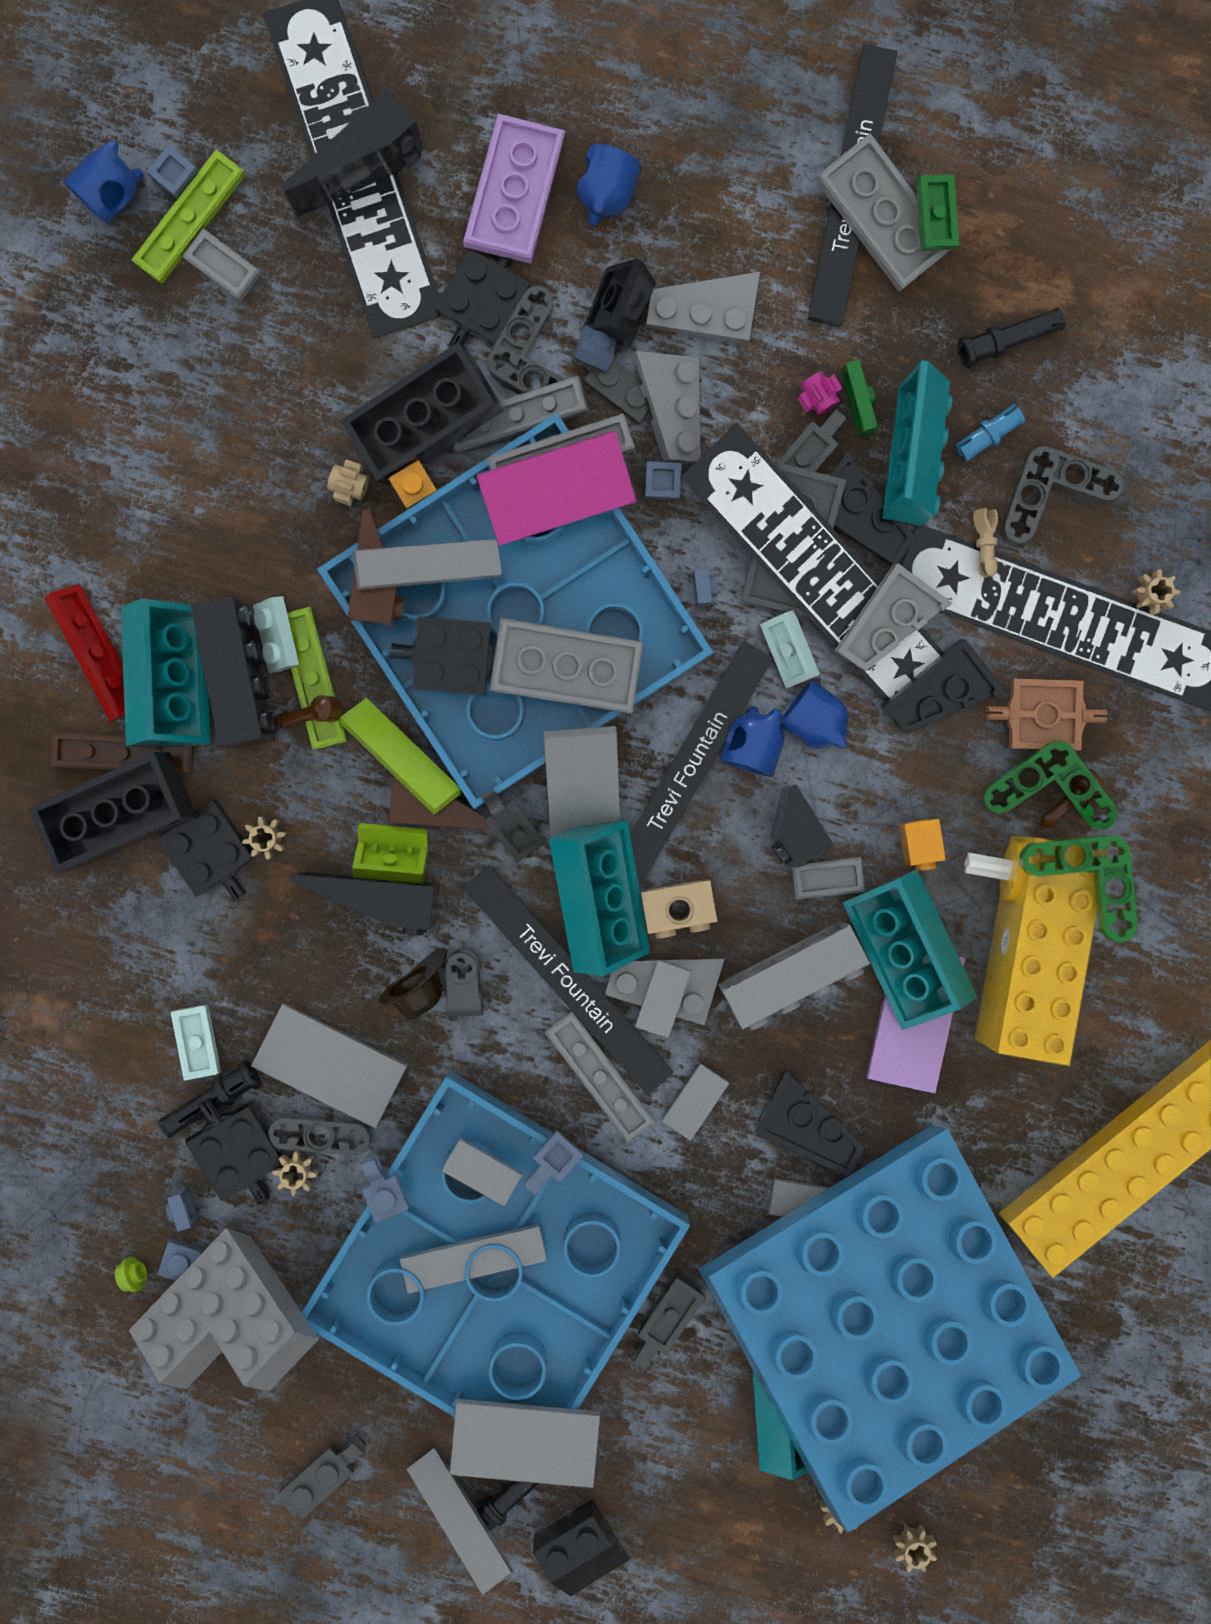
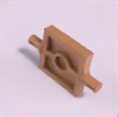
M1011 679L1010 700L1007 707L987 706L986 712L1000 714H986V720L1007 721L1009 727V749L1039 750L1053 740H1063L1068 742L1075 751H1081L1082 732L1086 723L1106 724L1107 717L1094 716H1105L1108 713L1106 709H1086L1083 699L1084 681Z

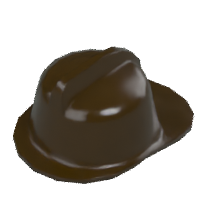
M440 948L429 954L408 974L385 989L380 995L379 1002L382 1005L393 1004L408 1020H414L432 1009L442 995L443 987L437 970L444 962L448 950Z

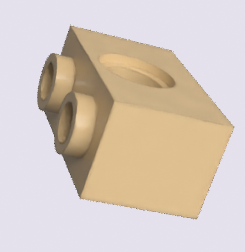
M709 879L640 891L647 933H655L656 939L675 936V929L689 927L690 932L711 929L710 923L717 922ZM676 900H683L688 904V913L682 919H675L669 913L670 905Z

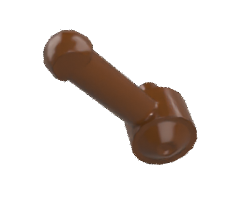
M319 695L312 700L309 707L291 712H281L278 714L276 722L282 729H289L293 725L310 720L333 723L343 714V707L338 698Z
M1089 769L1102 786L1104 784V781L1095 773L1093 769ZM1083 775L1074 776L1073 789L1071 791L1077 794L1086 792L1090 786L1089 779ZM1096 791L1092 796L1098 794L1099 791ZM1067 795L1041 817V822L1045 827L1052 828L1074 807V804Z

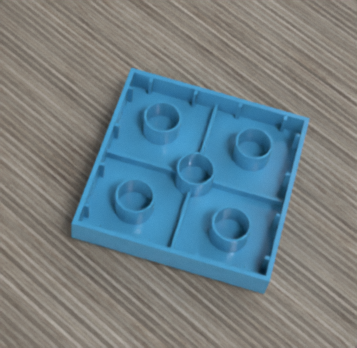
M555 413L489 457L568 432L569 430L558 413ZM487 458L380 527L379 531L385 548L497 539L476 474L490 470ZM619 507L500 546L497 541L502 575L499 578L398 586L400 597L405 598V608L402 620H396V628L352 622L474 809H478L485 804L480 796L493 788L496 794L499 795L546 764L543 731L603 727L622 715L623 712L489 691L492 669L487 677L486 695L413 689L414 667L412 660L392 659L390 652L405 653L403 650H392V643L413 645L417 637L418 617L492 623L490 642L493 652L496 649L501 618L643 642L634 706L714 653ZM358 542L317 569L347 616L354 575L352 554L357 550Z
M449 1070L386 1173V1177L397 1173L410 1208L375 1223L367 1204L302 1313L315 1333L455 1417L457 1399L579 1409L689 1229V1218L684 1212L582 1150L580 1151L584 1156L560 1183L551 1176L541 1189L533 1195L524 1186L523 1181L539 1166L533 1159V1155L553 1133ZM460 1137L523 1172L505 1206L442 1172ZM537 1223L540 1224L547 1254V1261L522 1267L518 1256L511 1249L499 1244H488L478 1248L469 1257L465 1268L466 1280L423 1290L421 1282L413 1273L402 1269L400 1263L401 1255ZM496 1248L506 1251L514 1258L518 1268L473 1279L469 1278V1267L472 1260L478 1253L486 1249ZM403 1274H406L415 1281L419 1291L407 1293Z
M930 1125L698 1269L831 1515L847 1533L1081 1377L1078 1368L947 1128Z

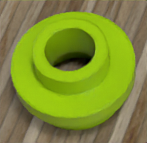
M135 1257L125 1258L115 1269V1280L118 1287L124 1292L130 1291L133 1293L144 1288L147 1279L145 1265Z

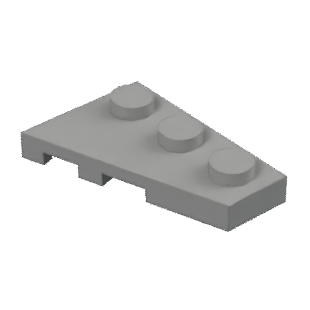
M760 272L653 289L650 297L646 328L748 344Z
M643 351L633 352L630 356L634 367H638L643 384L640 385L643 398H647L653 415L651 424L663 462L694 465L701 458L699 357Z
M893 563L834 651L859 669L867 671L899 646V643L915 630L918 631L928 623V620L940 611H944L953 603L903 566Z
M724 958L661 960L691 970L676 1017L705 1025L725 960ZM635 960L611 972L604 994L642 1006L657 960Z

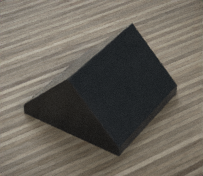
M633 259L606 268L584 323V326L602 331L609 337L616 339L617 344L627 347L632 345L656 284L641 260Z

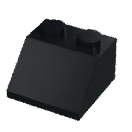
M787 785L782 788L771 833L775 844L770 847L781 864L784 863L785 865L788 864L798 868L834 844L797 785Z
M593 1499L534 1535L533 1555L550 1582L570 1597L629 1560L628 1554Z

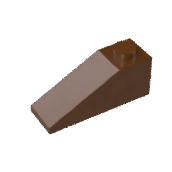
M362 509L357 550L385 548L375 516L370 510ZM354 568L348 618L352 622L396 628V620H402L405 608V598L400 597L399 587L358 590Z
M392 780L389 823L491 830L485 821L488 818L487 816L455 798L434 815L400 781Z

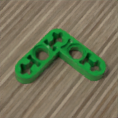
M1053 740L991 782L984 792V802L987 808L994 813L1000 814L1010 811L1056 780L1091 827L1106 829L1111 827L1117 818V809L1112 799L1073 747L1063 740ZM1057 748L1059 751L1066 749L1068 751L1065 754L1066 762L1062 765L1058 761L1053 762L1048 766V770L1052 773L1046 776L1042 766L1035 760L1042 757L1043 763H1046L1052 758V749ZM1032 767L1039 772V780L1036 784L1026 786L1019 781V773L1024 768ZM1076 775L1086 776L1090 781L1089 789L1082 794L1074 793L1069 788L1070 780ZM1009 778H1013L1016 788L1023 792L1016 796L1015 790L1007 794V803L1004 805L999 801L996 803L991 802L994 798L993 790L998 789L1000 792H1004L1010 788V783L1006 781ZM1096 791H1099L1100 795L1094 796V799L1100 807H1110L1106 811L1108 818L1102 820L1100 817L1093 819L1091 816L1095 812L1091 804L1087 801L1082 806L1079 802L1089 799Z
M1103 835L1035 842L1026 845L1019 854L1020 867L1030 875L1049 876L1093 871L1098 922L1101 933L1105 938L1115 942H1126L1134 937L1137 932L1138 923L1129 845L1123 838ZM1109 842H1111L1112 847H1118L1119 854L1113 855L1112 862L1110 857H1093L1092 850L1109 848ZM1072 845L1079 846L1084 854L1082 862L1077 866L1069 865L1065 859V852ZM1036 849H1038L1041 855L1055 854L1059 868L1055 869L1056 862L1048 861L1040 863V869L1037 870L1035 864H1030L1029 857L1035 856ZM1113 878L1119 879L1124 887L1122 895L1116 899L1109 898L1105 891L1107 882ZM1108 904L1118 906L1125 904V910L1117 909L1119 920L1126 921V927L1120 929V935H1118L1117 931L1110 928V923L1116 922L1117 917L1116 910H1108Z

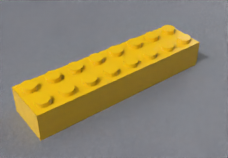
M1211 1040L998 1213L1040 1266L1052 1278L1211 1149Z

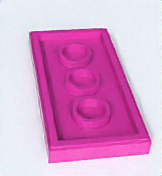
M615 430L476 474L499 546L637 502Z

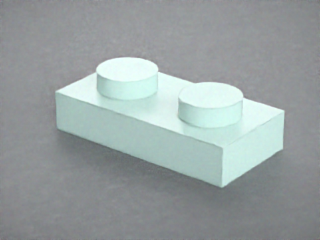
M283 596L271 597L253 605L254 622L259 630L263 647L262 655L267 664L268 672H281L299 665Z
M794 610L760 624L786 689L820 675Z
M204 1004L172 1011L171 1017L184 1081L219 1074L221 1068L209 1005Z

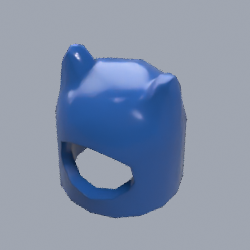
M114 140L107 142L100 149L87 155L63 181L71 192L106 225L132 200L136 188L144 176L140 168L130 170L127 164L118 156L119 144Z
M593 144L588 148L586 153L587 172L578 181L576 186L580 201L589 211V223L591 226H596L603 217L617 215L626 210L631 202L642 170L641 163L635 157L621 149L603 144Z
M812 679L787 708L781 718L780 725L786 731L799 736L809 747L821 749L833 745L842 749L847 744L844 736L849 732L846 727L849 715L846 706L840 699Z
M751 706L745 714L736 717L730 727L720 761L745 771L773 777L784 745L785 733L780 725L781 711L773 709L765 715L760 714L757 707Z

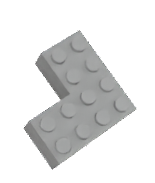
M228 1228L206 1248L129 1329L159 1383L185 1389L223 1352L243 1386L270 1391L319 1340V1337L253 1238Z

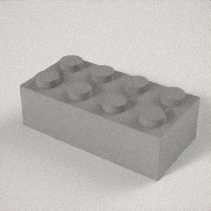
M838 921L718 983V986L742 1030L749 1027L752 1031L769 1022L768 1016L779 1010L782 1014H786L801 1005L799 1000L812 994L813 998L829 992L832 990L831 984L837 980L844 978L845 981H850L864 973L863 967L870 963L851 926Z

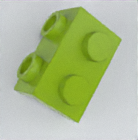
M359 823L357 829L358 844L352 866L353 877L423 884L428 858L427 829Z

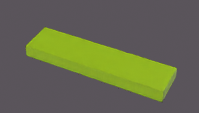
M216 149L131 259L134 264L160 284H163L202 229L208 226L246 176L244 170Z
M312 607L287 612L299 665L291 668L301 709L309 707L312 700L319 695L336 698ZM340 718L333 723L316 720L305 722L313 750L348 742L345 728L340 724Z
M365 698L340 717V724L434 815L461 794L460 787L369 699Z

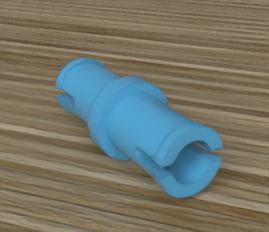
M1012 404L990 421H982L976 431L954 444L960 458H963V461L967 463L990 445L993 447L1001 442L1000 438L1020 424L1025 423L1023 413L1015 404Z

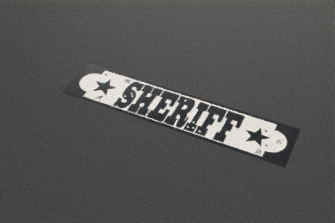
M301 0L263 13L311 157L373 102L339 0ZM398 173L328 203L373 339L441 316L435 311L440 297Z
M736 423L681 476V479L832 644L837 647L881 582L744 429ZM920 628L901 641L899 646L867 671L859 669L854 664L852 665L875 691L887 701L944 652L923 628Z
M916 525L914 531L915 538L908 547L902 566L953 603L944 611H940L941 613L1211 712L1210 630L1161 612L1151 615L1150 608L1145 606L1137 608V604L995 551L994 556L997 559L998 566L997 573L992 577L984 578L978 570L980 548H977L976 544L924 525Z

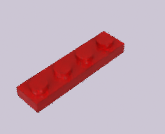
M78 584L49 593L45 597V601L110 722L125 718L123 664L82 587Z

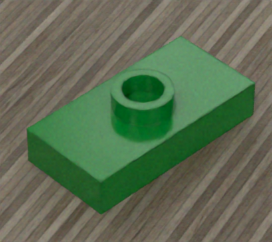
M954 174L920 175L916 179L921 251L955 250L959 246Z
M859 359L846 363L841 371V375L860 439L873 435L878 425L873 411V406H876L874 390L871 385H866Z

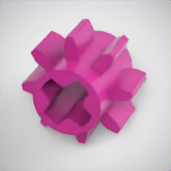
M820 371L800 385L803 393L799 395L798 401L806 413L813 409L820 416L840 403L837 394L843 388L835 374L827 378L823 371Z

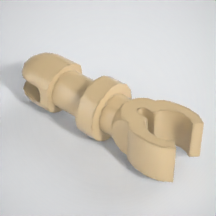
M986 508L975 510L973 519L979 534V539L976 540V547L980 548L978 570L982 577L987 578L994 576L998 569L997 559L994 556V547L998 546L997 538L994 537L998 524V513L996 509L987 511Z

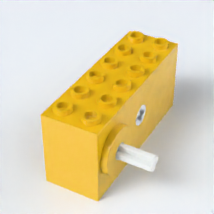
M1010 836L1009 846L1004 858L968 852L964 863V873L1000 879V898L975 1040L999 1054L1070 1066L1097 914L1093 871L1049 876L1030 875L1020 867L1019 854L1021 850L1031 843L1053 840ZM1077 845L1070 846L1065 852L1066 862L1071 866L1079 865L1084 855L1082 849ZM1036 849L1035 856L1029 857L1030 864H1035L1037 870L1040 869V863L1048 861L1056 862L1055 869L1059 868L1055 854L1041 855L1038 849ZM1092 850L1093 857H1107L1108 850Z

